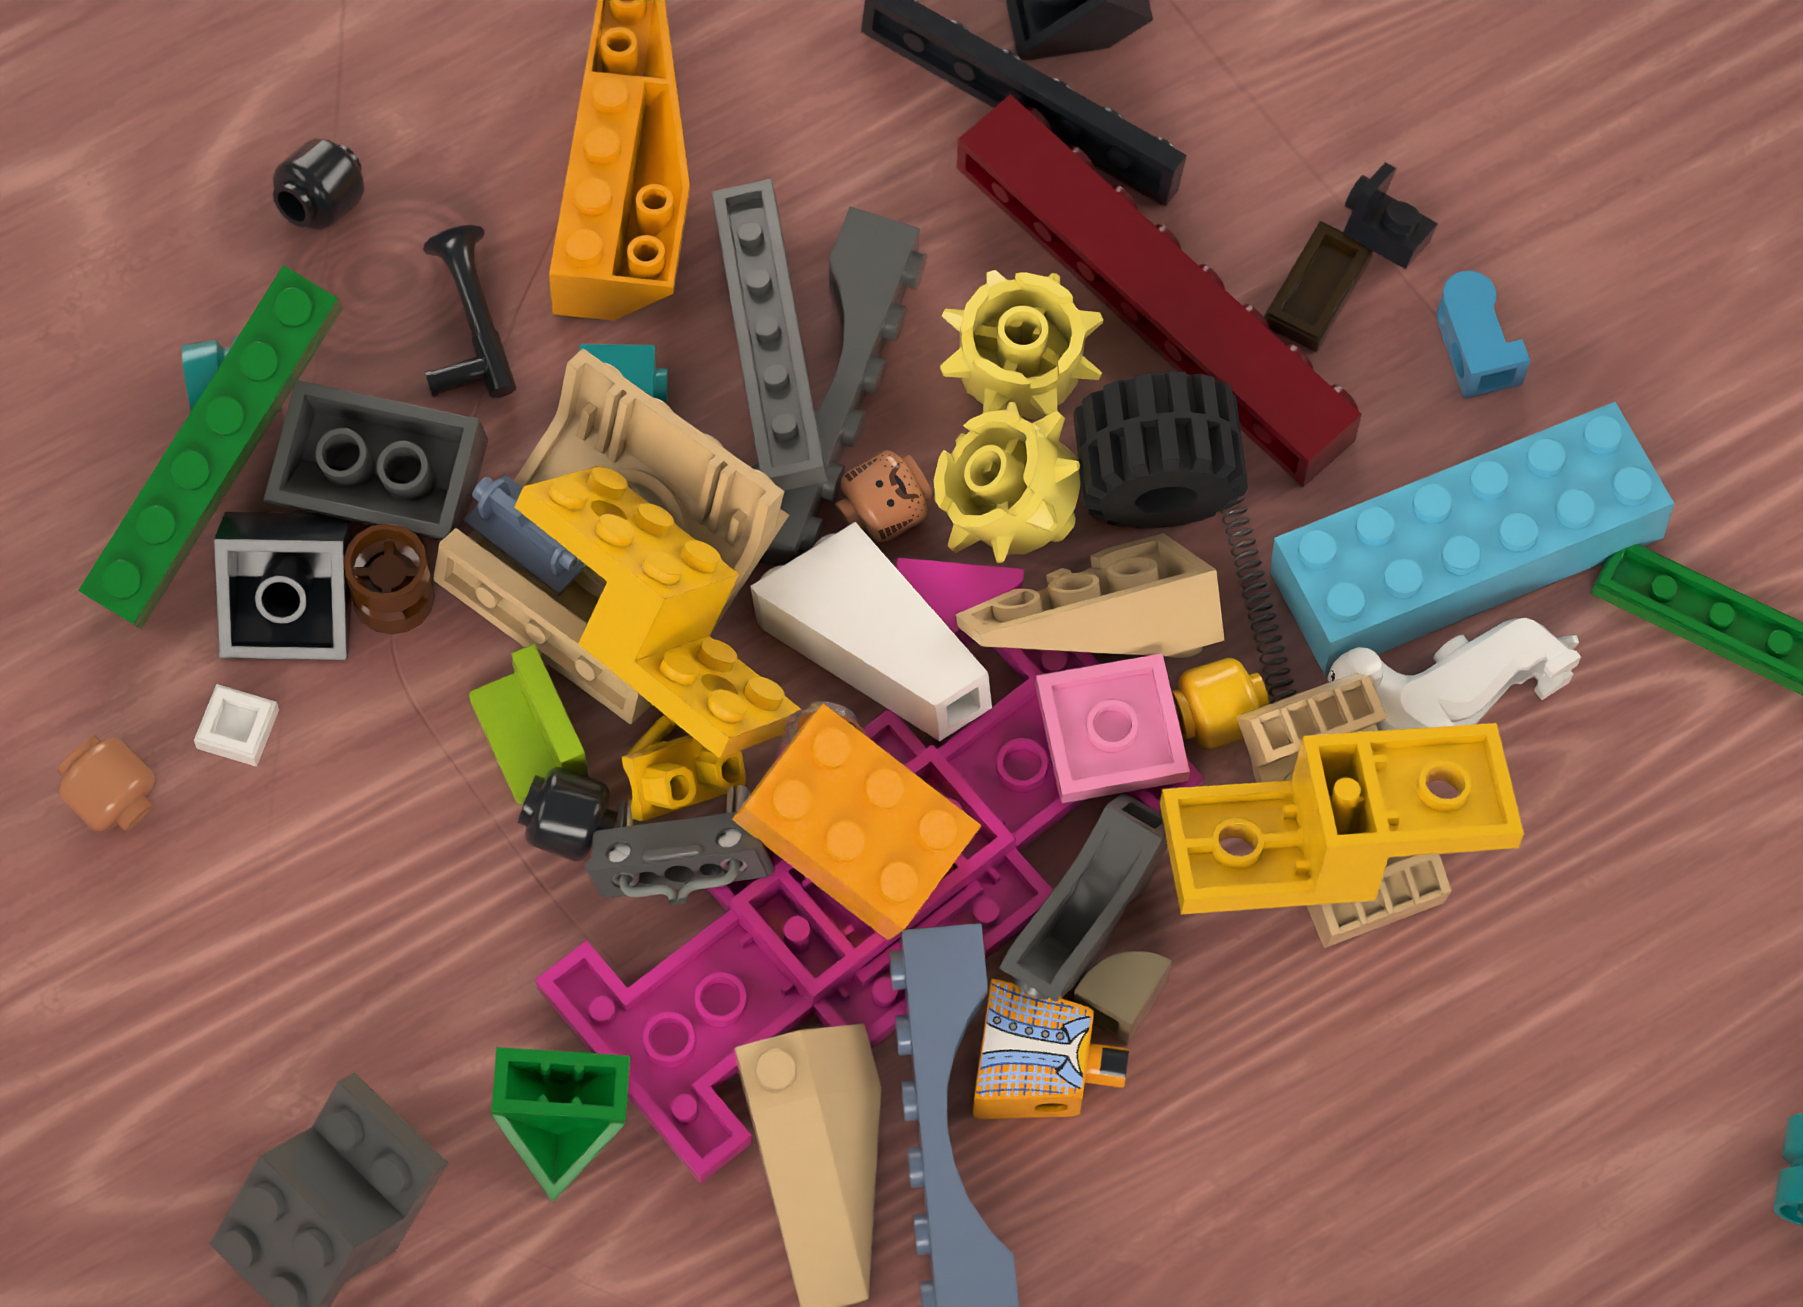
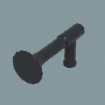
M461 225L449 228L432 236L423 245V251L427 255L440 257L450 269L473 336L472 343L477 355L475 358L433 371L431 369L426 370L425 374L433 397L439 396V393L483 379L492 398L503 397L516 390L514 378L499 333L495 330L476 271L474 249L476 243L485 234V230L481 226Z

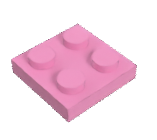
M1163 653L1036 675L1035 687L1061 804L1189 780L1190 769Z

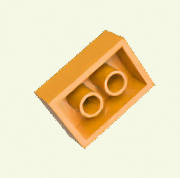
M824 703L807 719L731 819L752 836L761 840L766 847L887 940H890L907 927L981 827L978 822Z

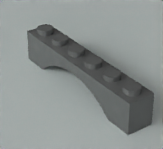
M849 207L829 257V287L840 313L844 336L843 349L835 378L820 407L815 412L828 482L786 490L784 492L780 509L789 514V517L759 562L773 567L785 565L812 549L814 544L820 540L824 520L817 517L824 499L834 501L839 492L841 478L845 471V465L839 464V460L845 445L854 448L860 438L866 412L859 410L866 392L876 394L879 389L886 367V359L881 358L880 355L886 340L897 341L907 311L906 306L900 305L907 287L914 290L917 289L925 269L927 255L919 252L920 228L857 208ZM757 463L751 466V468L759 470V464Z

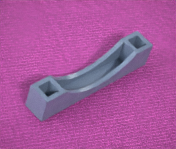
M982 923L903 930L901 932V950L889 951L892 990L905 989L907 1015L895 1016L898 1056L911 1055L913 1081H901L904 1121H917L919 1147L907 1148L910 1187H923L925 1213L913 1214L917 1255L929 1254L932 1281L920 1282L921 1307H1019L1014 1255L990 1231L970 1201L954 1163L947 1127V1088L952 1064L967 1028L985 1003L988 991Z

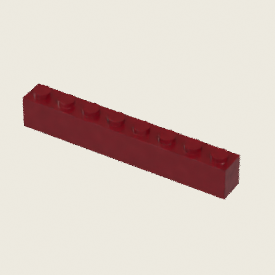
M1010 94L958 138L957 169L1177 372H1185L1189 375L1204 374L1214 377V382H1225L1232 388V393L1236 395L1241 431L1302 487L1306 486L1355 442L1362 414L1358 411L1357 404L1352 396L1338 385L1330 386L1314 371L1311 361L1301 349L1292 344L1286 346L1269 330L1267 321L1257 309L1249 304L1242 306L1225 290L1221 278L1212 268L1205 264L1197 265L1181 250L1179 241L1168 228L1161 224L1155 226L1141 214L1134 199L1124 188L1118 185L1111 186L1096 173L1091 160L1081 149L1076 146L1068 147L1052 132L1050 124L1038 110L1033 107L1026 109Z

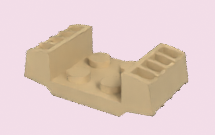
M1359 673L1348 675L1237 716L1257 783L1292 780L1303 736L1378 731L1376 724L1387 719L1370 676ZM1439 854L1389 857L1376 900L1306 906L1324 948L1441 905L1450 895L1451 888Z

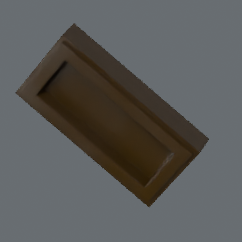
M1322 221L1318 223L1264 315L1270 330L1315 352L1322 345L1372 259L1374 252L1342 234V231Z

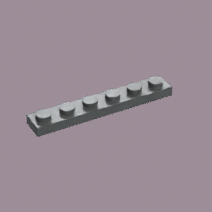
M772 179L712 191L759 470L765 473L776 486L784 491L828 482Z

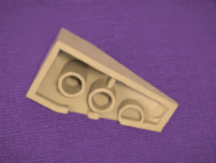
M1164 533L1106 548L1090 555L1092 567L1080 573H1071V570L1064 568L1046 575L1048 587L1039 591L1013 589L956 614L957 627L979 645L986 647L1145 656L1163 653V657L1187 658L1199 654L1203 650V646L1225 641L1216 569Z
M865 1024L799 1030L735 1047L736 1062L800 1307H846L868 1301L881 1084Z

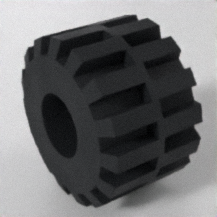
M1185 372L1137 375L1134 378L1118 380L1103 386L1104 390L1091 392L1082 399V405L1075 408L1073 418L1084 508H1088L1089 515L1096 520H1107V524L1136 527V529L1186 525L1190 522L1215 516L1216 512L1231 508L1238 503V497L1245 495L1247 491V473L1236 395L1232 393V388L1225 382H1214V377L1204 374L1189 375Z

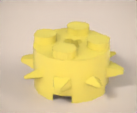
M996 270L987 272V283L979 287L967 302L965 310L945 309L943 311L942 317L960 331L959 349L940 365V370L945 377L961 378L966 392L983 404V413L1006 410L1009 402H1016L1020 417L1037 420L1058 411L1057 406L1063 403L1077 386L1078 379L1099 380L1102 372L1083 356L1085 338L1103 323V318L1100 312L1078 310L1073 304L1072 294L1068 289L1060 285V276L1056 273H1051L1048 277L1022 272L1016 273L1015 279L1006 280Z
M1009 402L1006 410L988 411L968 420L963 426L970 431L967 434L961 433L955 440L956 447L950 454L945 450L942 451L933 480L935 491L933 498L939 508L947 512L954 523L947 545L953 552L957 553L981 540L993 548L996 563H1003L1007 554H1027L1045 546L1049 541H1062L1074 528L1075 514L1073 511L1076 508L1081 486L1080 464L1078 457L1068 447L1059 442L1065 420L1061 413L1055 411L1034 423H1030L1019 416L1016 402Z

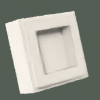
M216 684L194 738L196 748L257 767L279 712L277 702Z

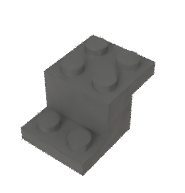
M353 1073L338 1081L311 1128L260 1155L210 1245L272 1307H330L346 1281L397 1250L449 1163L356 1073Z

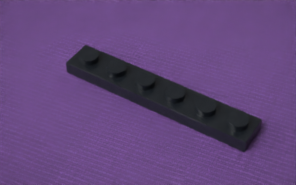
M865 0L861 33L992 108H995L1011 94L1026 109L1033 107L1038 110L1050 124L1052 132L1068 147H1078L1089 157L1094 166L1160 204L1167 206L1178 192L1187 155L1175 149L1166 139L1153 136L1124 120L1115 110L1094 103L1073 91L1062 80L1050 78L1022 62L1011 51L999 49L971 33L960 22L948 20L920 4L917 0Z

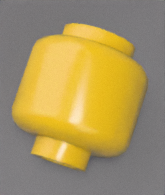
M1225 658L1184 671L1178 679V689L1171 691L1182 738L1184 740L1193 739L1199 747L1205 750L1244 740L1237 716L1269 705L1266 687L1260 674L1257 672L1249 675L1245 667L1234 658Z

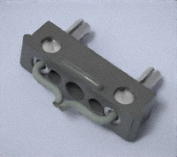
M738 785L737 791L735 786L727 790L726 813L641 825L640 821L632 819L630 809L632 800H628V806L624 800L618 806L617 828L597 830L593 833L591 859L585 863V869L602 897H644L665 894L668 896L669 904L672 905L678 902L686 903L689 893L697 889L720 887L735 881L765 878L772 875L775 871V867L769 857L770 849L761 840L755 838L731 820L750 796L749 789L742 785ZM675 889H680L678 895Z

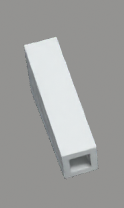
M856 522L836 534L832 533L822 537L814 544L812 549L785 565L773 567L758 582L750 586L756 621L764 631L938 741H941L992 708L989 675L986 669Z

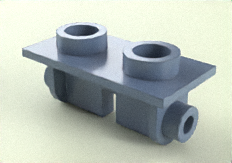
M506 474L496 481L489 477L483 478L477 484L472 494L479 502L463 519L464 523L560 596L587 565L514 507L523 487Z

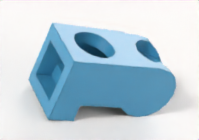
M1475 271L1458 272L1446 281L1437 311L1438 325L1464 399L1523 385L1530 363L1523 339L1506 343L1494 311L1497 299L1496 288L1489 278Z

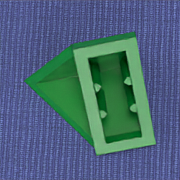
M496 1047L491 1116L552 1202L558 1198L626 1124L630 1068L629 1055Z

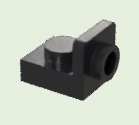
M1385 162L1371 178L1362 175L1350 191L1345 207L1352 212L1342 234L1406 270L1430 243L1438 223L1421 214L1414 206L1398 201L1386 194L1396 167Z

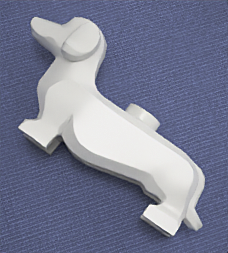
M1514 618L1499 624L1470 642L1464 635L1456 636L1435 653L1433 659L1436 664L1417 675L1397 673L1382 662L1376 652L1368 648L1358 647L1342 654L1333 663L1327 680L1329 683L1354 673L1370 676L1387 716V719L1376 724L1380 731L1473 725L1478 723L1513 684H1522L1528 679L1535 677L1537 685L1534 692L1541 700L1567 685L1573 676L1571 670L1578 665L1581 659L1578 652L1574 650L1579 644L1577 635L1556 638L1543 625L1534 620Z

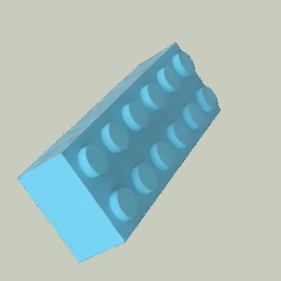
M1613 402L1275 537L1270 574L1324 676L1329 675L1333 663L1347 651L1358 647L1368 648L1378 655L1606 562L1610 555L1635 544L1646 546L1664 538L1674 502L1617 403Z

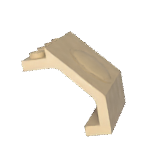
M582 349L567 362L557 413L514 481L521 487L599 465L621 474L626 479L629 488L648 503L660 506L668 511L676 525L695 540L705 542L715 548L720 554L721 560L740 574L712 630L713 632L789 517V514L780 509L785 491L776 486L765 473L751 468L724 449L717 439L711 435L703 434L676 415L665 402L651 397L624 378L614 366L603 363L591 353ZM455 528L439 543L433 578L436 583L522 646L527 647L535 644L544 662L630 725L652 705L578 645L607 583L605 579L590 567L586 566L559 596L475 530L466 536Z

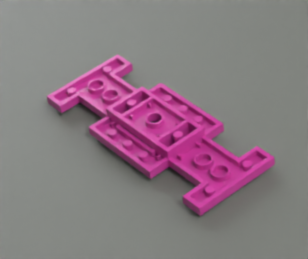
M993 647L1024 683L938 749L933 745L926 748L899 716L889 709L863 728L870 740L981 825L904 930L913 928L962 889L959 894L914 929L982 923L986 959L1021 932L1053 892V889L1021 855L1020 851L1086 799L1061 804L1035 681L1036 675L1099 665L1100 663L1090 652ZM1188 760L1190 769L1188 781L1125 793L1161 813L1160 799L1163 789L1203 786L1205 778ZM772 850L769 852V857L775 867L772 875L765 878L735 881L720 887L706 888L726 913L627 988L587 940L535 979L536 988L590 1053L630 1056L628 1098L700 1184L753 1143L750 1132L715 1092V1090L739 1072L735 1057V1047L787 1034L814 1013L825 1027L865 1024L872 1049L896 1030L895 1016L907 1015L905 989L892 990L889 951L901 950V939L867 966L863 967L899 939L901 932L887 940Z

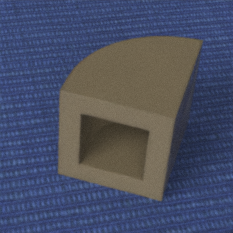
M1129 951L1110 956L1096 964L1084 976L1074 991L1073 1002L1094 1010L1093 1025L1128 1045L1168 982L1172 960L1144 951Z

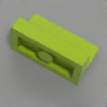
M535 644L511 653L513 674L474 689L469 693L470 703L511 793L518 804L525 802L534 776L538 775L545 778L547 773L555 767H563L581 775L589 776L585 751Z

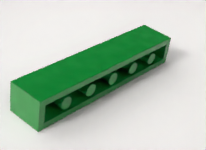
M285 265L282 266L80 586L79 592L137 628H143L292 391L295 380L300 378L341 313L342 306L337 297Z

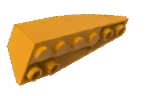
M597 0L549 271L553 315L615 321L674 293L689 200L690 183L665 0Z

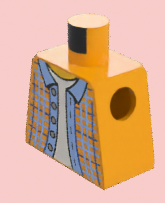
M991 979L974 1097L973 1118H1046L1080 1115L1085 1083L1124 1088L1129 1049L1090 1043L1094 1010L1064 999H1060L1057 1002L1050 998L1038 999L1026 994L1013 983Z

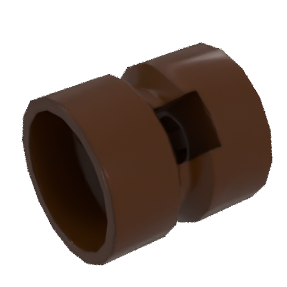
M390 523L373 525L358 533L347 546L344 567L354 609L361 621L376 632L391 635L408 632L422 624L432 610L435 595L425 547L418 536L404 526Z

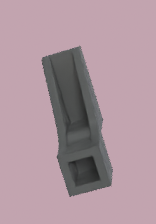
M1125 792L1105 806L1076 860L1012 944L999 968L1015 977L1014 983L1020 990L1038 999L1050 998L1057 1002L1097 964L1127 905L1146 889L1168 847L1162 814Z

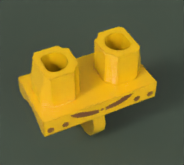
M691 735L669 742H658L649 745L644 750L622 756L623 768L632 788L631 815L632 819L638 821H646L727 794V790L730 787L735 786L737 790L738 785L745 786L746 783L741 751L719 759Z

